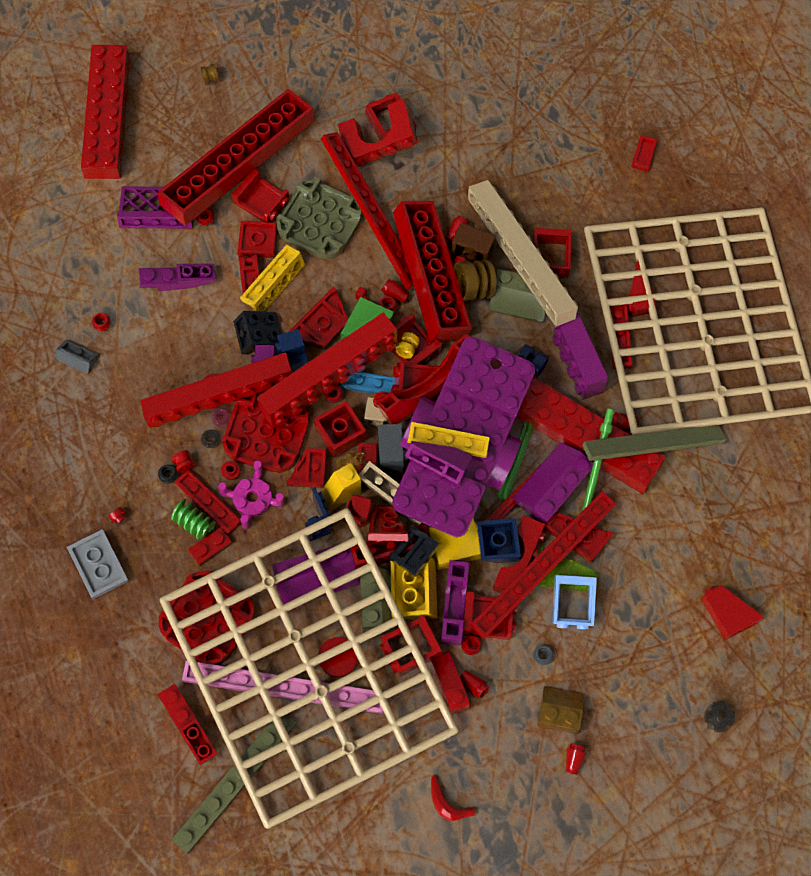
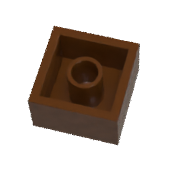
M461 223L452 242L451 259L461 256L472 263L478 260H490L493 254L495 235L488 231L476 229L472 225Z

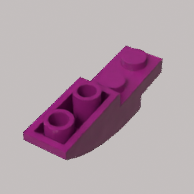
M177 264L175 268H139L138 270L140 288H157L158 291L193 288L215 282L216 280L214 264Z

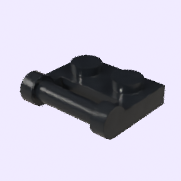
M411 525L408 529V541H401L394 552H390L387 557L417 577L440 544ZM415 537L419 538L403 559L400 558Z

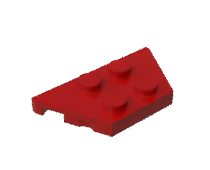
M332 287L288 332L299 329L304 344L325 349L342 332L349 319L337 295L336 288Z

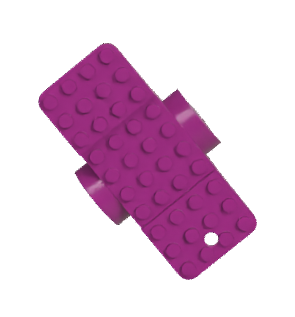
M471 336L464 339L437 401L435 402L421 396L400 446L406 449L409 448L410 443H407L410 424L411 422L490 437L486 458L473 456L459 484L410 460L392 501L393 508L397 512L458 538L465 535L486 485L498 490L501 489L519 450L522 440L508 433L534 376L535 367L533 363L476 337ZM491 360H499L501 367L499 369L492 368Z

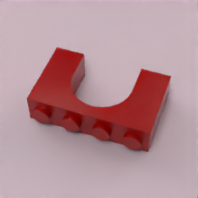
M404 99L387 105L391 119V129L388 135L377 143L364 142L361 126L354 118L338 124L341 139L357 167H361L371 161H377L384 156L393 155L397 151L411 148L419 143L410 108Z

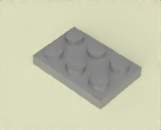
M103 529L67 547L92 599L129 582Z

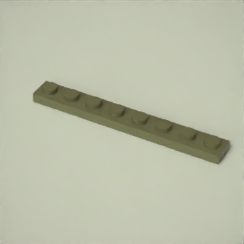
M284 715L281 719L289 734L295 727L296 722L289 716ZM273 721L266 726L241 756L243 761L282 742ZM266 760L247 769L251 778ZM236 765L230 769L172 838V841L187 854H189L245 787Z

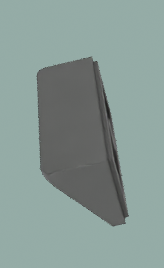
M65 340L56 349L55 358L88 374L97 361L99 354L69 340Z

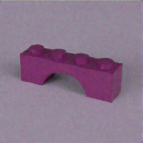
M449 560L441 644L461 646L469 562Z

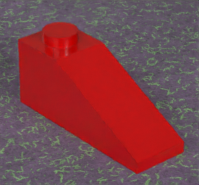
M639 260L636 262L634 271L641 270ZM642 275L632 278L629 296L647 295ZM648 300L627 304L628 312H631L632 317L649 314L648 308L650 306Z
M450 652L431 660L443 698L451 714L454 715L469 710L470 704Z

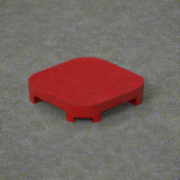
M264 392L235 400V406L222 439L225 454L237 463L254 467L255 461H260L262 469L271 472L282 473L290 470L298 460L309 426L307 408L304 407L301 413L289 417L282 426L273 428L261 413L257 397Z
M206 570L193 574L190 573L185 578L186 581L182 587L212 572ZM216 579L224 599L239 593L238 590L221 579ZM209 584L170 602L178 622L217 604ZM249 597L229 606L237 626L255 619V609ZM161 611L158 617V627L162 636L169 643L183 651L165 611ZM221 611L182 629L191 649L230 631ZM232 638L195 656L196 661L220 665L229 658L237 647L236 641Z

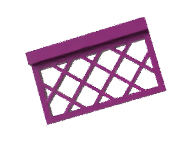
M122 186L120 206L117 212L119 228L192 229L193 221L184 226L169 212L160 211L163 208L160 204L156 207L152 204L158 198V191L163 187ZM126 193L136 194L131 199L126 197ZM146 193L153 194L148 200L143 195ZM140 198L144 203L137 207L134 202ZM129 205L134 208L132 211H124ZM146 206L152 208L151 211H142Z

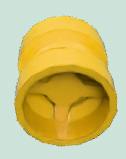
M404 333L401 337V342L396 347L397 354L406 359L412 358L415 349L420 343V339L413 333Z

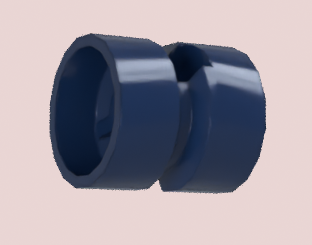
M527 344L524 345L518 354L523 359H532L531 363L535 367L534 376L536 378L540 376L549 360L547 355L541 352L536 353V350Z

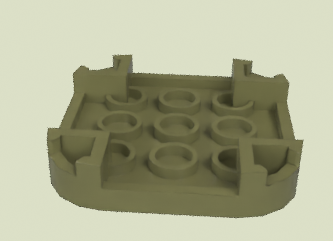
M314 177L313 180L300 181L296 185L297 189L281 215L278 214V234L285 242L325 260L336 258L344 251L362 219V211L353 195L349 196L321 183L319 178Z

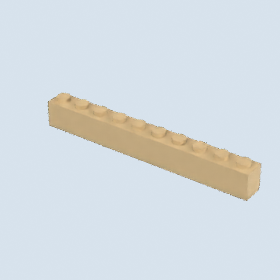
M489 180L469 186V202L491 234L495 235L496 241L555 327L575 320L578 310L576 301L571 299L566 287L562 286L557 274L552 272L549 263L543 259L540 250L532 243L531 237L526 235L521 223L517 222L513 212L506 206L504 199L500 198L495 186H492Z

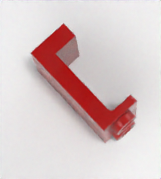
M254 168L232 193L234 204L262 222L276 220L279 211L285 208L290 201L288 190L281 191L260 178V172Z
M413 314L403 317L399 324L395 326L397 328V345L401 342V337L406 332L413 333L420 339V343L410 359L399 356L396 352V347L392 350L401 362L426 365L441 353L442 344L438 340L430 342L428 334L417 324Z
M397 362L393 368L395 385H392L391 391L407 389L420 383L439 366ZM440 392L432 397L431 400L436 402Z
M466 591L462 635L481 637L470 624L495 597L475 596L474 592ZM517 606L486 638L510 640L511 634H515L516 622L512 621L513 614H517Z

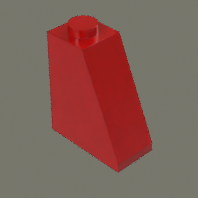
M722 585L717 588L712 586L704 591L705 594L701 598L724 640L760 623L763 619L760 613Z

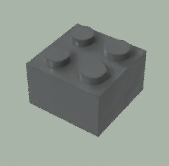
M401 424L378 425L380 470L386 474H403V467H407V458L405 457L407 449L400 446L405 431H402Z

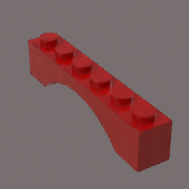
M465 334L451 345L443 362L426 379L410 388L391 391L376 402L384 418L390 424H399L416 410L421 396L431 399L442 390L464 339L470 337L468 334Z

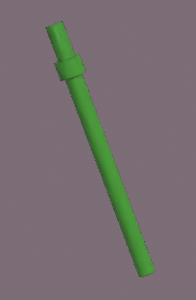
M607 408L604 423H601L600 439H607L609 433H611L613 427L611 423L615 410ZM602 459L594 460L582 510L593 499Z

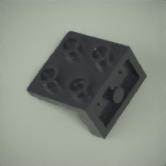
M243 311L233 321L241 354L248 355L255 348V345L275 346V343L278 342L277 335L281 334L275 312Z

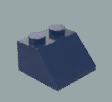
M516 518L476 522L481 561L508 563L517 562L520 559Z

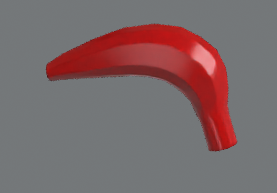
M432 776V800L440 816L448 821H456L475 815L474 808L458 809L452 806L447 801L437 776Z

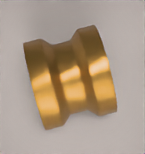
M214 63L210 64L209 67H200L205 84L212 80L219 81Z

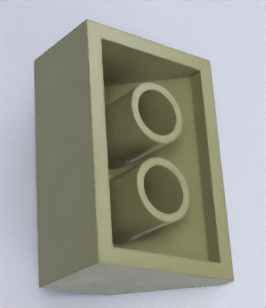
M498 269L496 291L491 298L489 311L543 323L545 311L520 274Z
M379 568L391 592V570ZM371 571L360 576L361 600L381 591ZM385 598L362 609L363 633L393 619ZM397 625L385 632H392L398 629L399 626Z

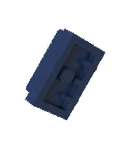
M316 487L312 488V494L320 517L315 516L308 519V522L305 523V528L331 516L329 509L325 507V499L322 492H317ZM333 524L308 535L309 541L311 542L331 534Z

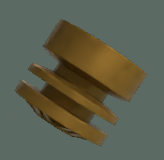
M478 260L473 263L467 261L458 262L454 265L453 268L463 301L474 300L475 298L486 299L494 296L496 291V273L491 261Z

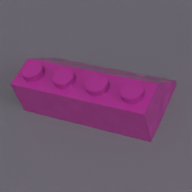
M560 442L512 499L535 520L545 523L593 467V462L589 461L581 451Z
M335 546L316 551L315 554L318 555ZM350 548L320 562L329 582L356 569ZM307 554L272 564L274 576L308 560ZM313 566L277 583L283 604L322 586ZM357 577L333 590L338 592L360 585L359 579Z

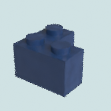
M299 329L277 335L278 342L275 343L276 354L279 355L286 352L293 372L308 363Z

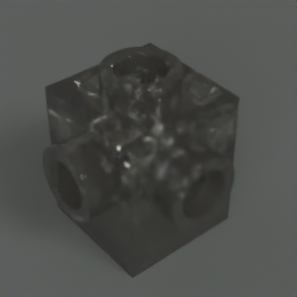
M722 701L713 702L704 712V721L707 723V729L714 730V732H726L732 726V723H735V712L732 711L731 705H725V702Z

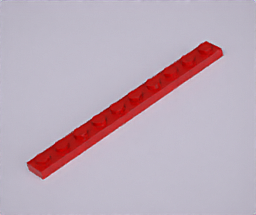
M338 132L324 134L321 141L406 291L414 289L402 244Z
M604 491L600 492L474 619L470 626L485 639L617 504Z

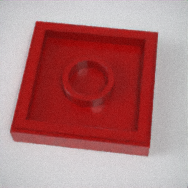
M241 221L238 256L251 257L252 254H257V257L274 258L277 223Z

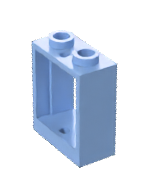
M554 576L552 623L557 624L558 628H569V625H577V629H589V626H594L596 577ZM560 584L589 585L587 620L558 618Z

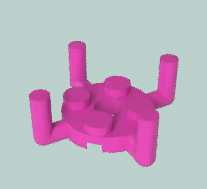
M260 461L254 462L255 472L253 478L241 480L234 490L227 489L224 482L218 485L222 496L233 498L236 509L243 515L240 520L244 529L249 528L252 517L260 516L271 505L283 507L285 504L283 494L278 493L276 498H272L269 485L261 480L263 470ZM249 494H256L258 496L257 500L254 502L248 501L247 497Z

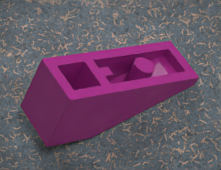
M416 441L410 443L405 455L406 458L457 484L462 479L473 457L455 447Z

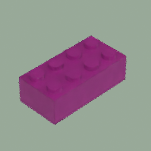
M576 313L575 320L554 328L552 340L554 345L559 347L562 362H565L568 367V376L570 379L573 378L575 382L574 388L576 393L581 395L582 400L603 393L608 376L579 314Z

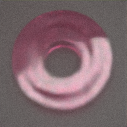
M219 408L212 413L211 419L215 426L224 427L228 425L231 416L226 409ZM220 416L225 417L222 421H219L218 418Z

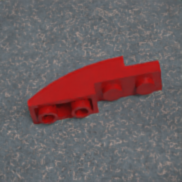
M174 683L158 693V697L199 765L217 755L216 750L176 684Z

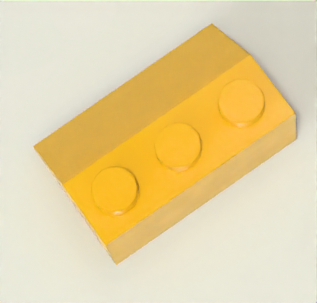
M431 557L417 577L390 560L391 594L403 618L416 620L423 615L425 619L437 618L436 560Z

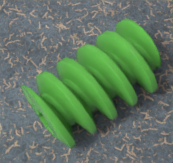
M183 499L175 507L171 519L173 522L178 521V525L184 526V530H190L191 535H196L198 540H202L214 529L216 521L209 524V516L202 519L204 512L197 515L198 508L196 507L191 511L192 504L189 503L185 506L186 499Z

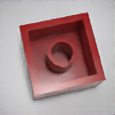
M347 401L313 419L314 428L333 458L367 440L365 428Z

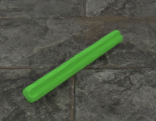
M524 421L518 437L522 441L515 460L501 489L497 493V497L503 501L510 494L534 429L533 425Z

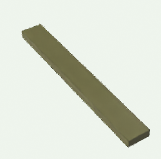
M719 425L584 441L582 446L589 461L722 444L726 441V437Z

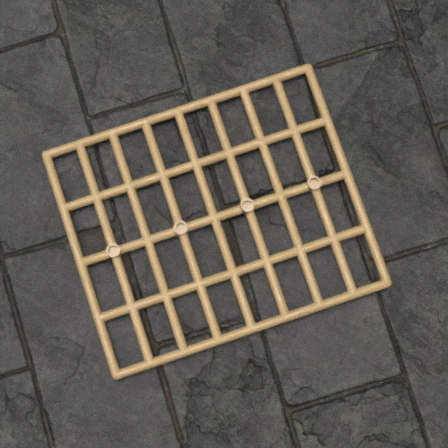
M763 207L592 225L584 228L632 435L811 413V406L774 410L770 391L806 387L811 402V373ZM759 215L763 232L727 235L723 219ZM716 220L720 234L718 237L688 240L682 234L680 223ZM673 225L677 241L640 245L636 228ZM629 229L633 246L596 250L592 233ZM766 240L770 256L734 259L730 242ZM722 243L726 256L725 261L690 264L686 247ZM675 249L677 252H680L683 265L646 269L642 252ZM635 253L636 261L639 260L641 269L602 274L598 257ZM772 263L777 280L740 284L737 266ZM729 268L733 285L700 288V286L695 284L692 271ZM685 272L689 290L651 293L648 276ZM642 275L647 295L607 298L604 281L634 278V276ZM779 287L783 304L747 308L743 291ZM735 292L739 305L738 310L703 314L699 296ZM687 297L693 303L695 315L658 319L653 298L655 301ZM648 300L651 320L613 324L609 306L632 304L633 302ZM786 312L790 329L761 333L753 332L749 316ZM742 317L746 334L713 338L711 335H708L705 321ZM691 322L698 323L702 340L664 343L660 326ZM653 327L657 345L619 349L615 331ZM793 337L797 354L760 358L757 340ZM740 342L749 343L753 360L716 364L711 346ZM698 347L705 351L708 365L679 369L670 368L666 352ZM659 352L663 371L625 375L621 357ZM800 362L804 380L767 384L763 366ZM755 367L760 384L757 386L726 389L724 386H721L718 371ZM710 372L715 391L677 395L673 377ZM665 378L669 392L668 397L631 401L627 382ZM762 393L766 411L729 416L725 397ZM713 399L718 402L721 417L683 421L679 403ZM672 404L676 423L644 427L637 426L633 408Z
M348 508L160 598V603L266 829L355 786L459 732V728ZM345 518L354 537L316 555L307 536ZM300 539L309 559L273 577L270 576L262 557ZM358 544L367 564L329 582L320 562ZM255 562L263 579L262 582L224 599L216 579ZM313 566L322 586L283 604L275 584ZM371 571L381 591L342 609L333 589ZM209 584L217 604L178 622L170 602ZM267 589L276 608L237 626L229 606ZM326 593L335 613L297 631L288 611ZM385 598L394 618L356 636L346 616ZM221 611L230 631L191 649L182 629ZM280 615L289 635L250 654L241 634ZM339 620L348 641L310 659L301 638ZM398 625L408 645L369 664L360 643ZM234 638L243 658L204 677L195 656ZM291 643L294 644L303 663L264 682L255 661ZM353 648L362 668L323 686L314 666ZM412 652L421 673L383 691L373 671ZM247 665L256 686L217 705L208 684ZM307 671L315 691L277 710L267 689L301 672ZM366 675L375 696L336 714L328 693ZM426 680L435 701L396 719L387 699ZM260 693L270 714L230 733L221 712ZM319 698L329 719L290 738L281 717ZM380 703L389 724L350 742L341 722ZM439 708L449 729L410 748L401 727ZM273 721L283 742L243 761L234 740ZM333 726L342 747L303 766L294 745ZM393 731L403 752L364 771L355 750ZM287 750L296 770L256 790L247 769ZM347 755L356 776L317 795L308 773ZM300 778L310 799L269 818L260 797Z

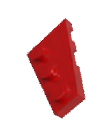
M373 506L368 541H408V533L404 531V526L402 522H399L398 515L393 506Z
M555 512L545 524L544 529L554 537H557L575 518ZM595 526L572 550L588 563H591L614 533L600 530Z

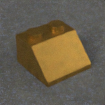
M543 687L537 727L578 734L583 714L584 694Z

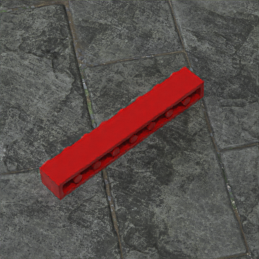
M285 352L142 399L140 402L144 419L150 428L159 427L164 423L177 421L182 417L195 415L201 411L213 409L219 405L232 403L237 399L267 391L293 373L289 358Z

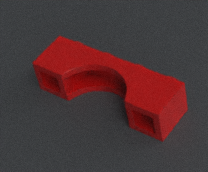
M523 515L517 529L523 557L513 566L500 568L492 590L501 593L529 565L531 558H536L539 551L536 548L538 541L543 542L546 531L543 530L544 523Z

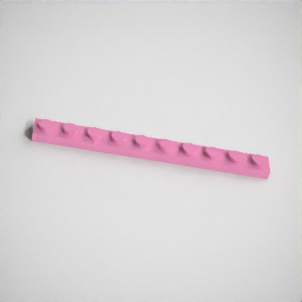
M186 661L182 682L198 684L188 661ZM197 662L204 677L224 668V666ZM238 669L208 684V686L244 692L256 686L249 670ZM259 672L264 682L277 676ZM291 677L267 690L270 696L298 700L314 692L315 687L311 680ZM321 682L323 686L330 684ZM343 686L328 693L332 706L348 709L375 696L373 690ZM319 698L311 702L322 704ZM380 703L364 710L383 714Z

